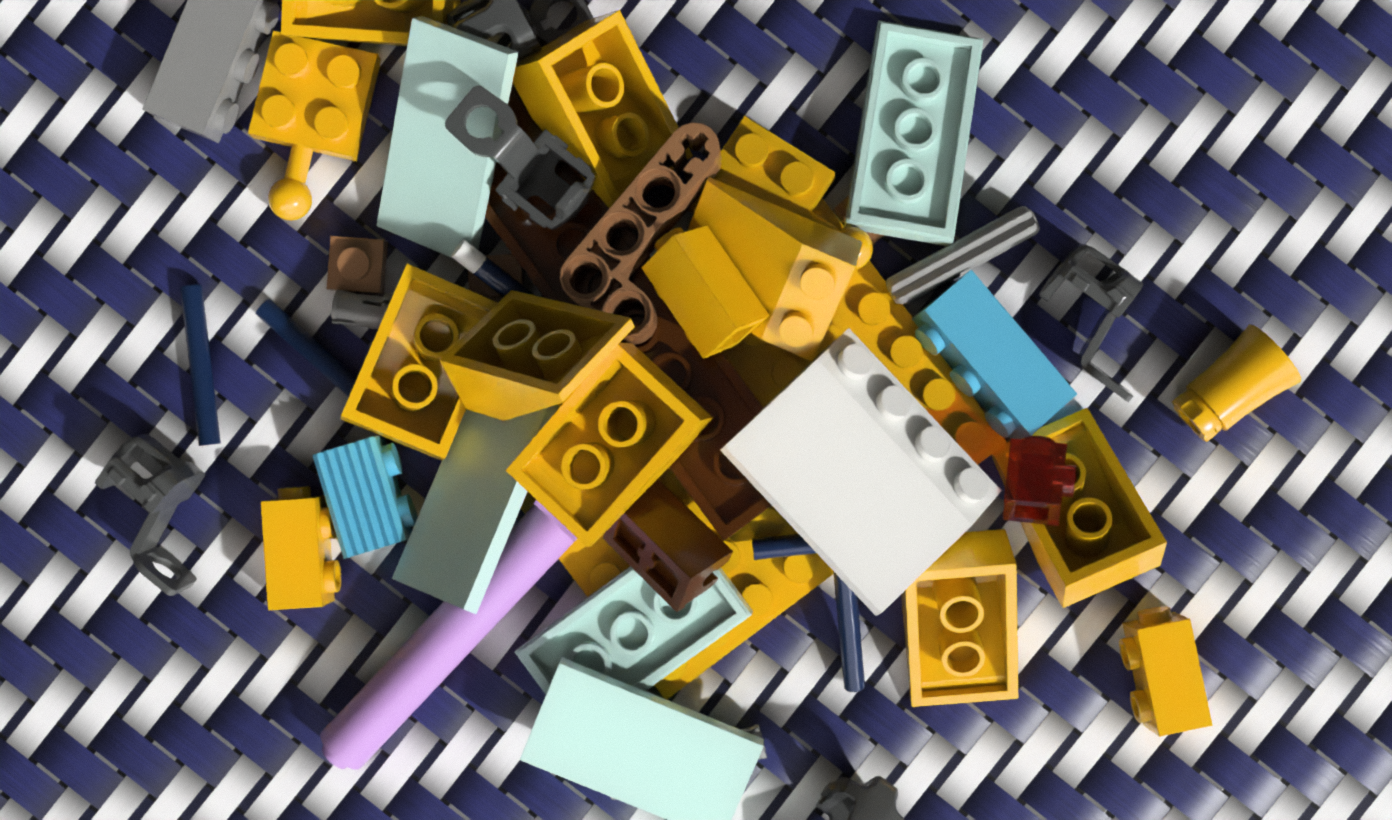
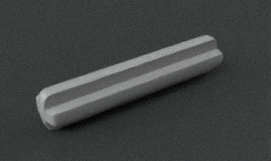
M1026 206L1017 207L953 242L950 246L942 248L889 277L885 283L890 296L897 304H904L1033 234L1037 230V225L1032 213Z

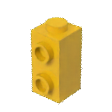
M707 225L685 232L681 227L669 231L655 243L654 247L657 252L641 267L653 284L657 295L668 306L685 331L687 339L695 346L703 359L738 345L770 316Z
M311 486L277 489L278 498L261 501L268 611L323 607L335 601L334 593L339 592L341 588L340 564L338 560H332L331 539H335L337 535L325 496H311Z
M1160 606L1140 610L1137 612V620L1123 622L1125 638L1119 640V649L1125 668L1133 672L1136 690L1130 692V702L1137 722L1143 723L1147 729L1159 737L1213 726L1190 618L1176 612H1171L1168 606Z

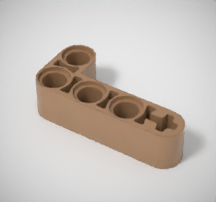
M691 122L682 125L670 136L566 259L561 268L560 282L562 289L577 306L616 315L622 307L631 303L644 307L645 318L642 324L632 329L621 341L623 343L637 345L647 341L654 334L658 321L657 313L651 300L629 280L630 277L655 249V243L674 227L701 195L708 177L714 179L721 168L722 157L717 135L710 127L702 123ZM704 146L706 159L702 161L694 157L687 164L685 150L690 147L692 150L698 151ZM682 170L684 171L687 184H683L678 176ZM665 185L675 191L673 200L665 207L654 208L646 203V196L653 187ZM631 227L639 232L638 240L631 249L617 251L611 248V237L619 228ZM587 269L600 271L602 273V283L596 291L589 294H580L575 290V280L582 271Z

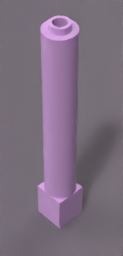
M536 500L531 509L512 528L477 614L443 601L323 729L320 737L323 743L322 752L327 760L340 769H346L347 767L355 770L360 769L578 538Z

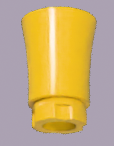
M1249 324L1234 343L1212 365L1186 386L1187 390L1176 397L1172 404L1185 424L1200 439L1207 442L1221 429L1227 431L1245 415L1272 397L1300 383L1301 376L1285 352L1265 332Z

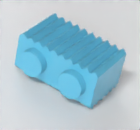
M372 436L312 455L344 559L409 539L412 532L411 527L415 525L418 517L410 495H401L395 475L402 474L403 469L394 443L386 445L384 437Z

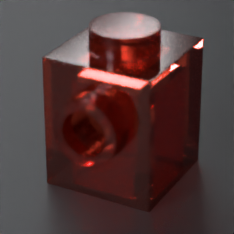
M1029 436L1024 439L1011 438L1004 494L1003 520L1059 526L1062 497L1073 498L1076 465L1065 464L1067 444L1055 443L1054 440L1044 436Z

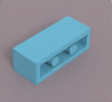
M972 270L955 280L912 318L919 327L915 330V336L922 347L932 355H937L938 353L942 355L952 369L950 377L956 387L965 395L974 396L986 410L985 418L991 428L1000 436L1009 437L1012 442L1032 436L1077 395L1075 390Z

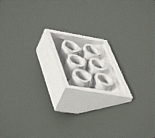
M850 328L819 353L813 361L720 450L875 616L881 614L954 544L976 522L1002 491Z

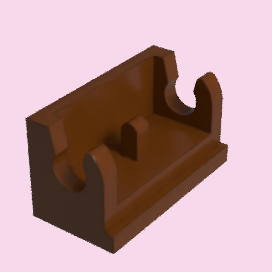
M659 479L603 535V539L676 612L683 609L688 602L716 583L718 577L713 571L726 564L733 553V550Z

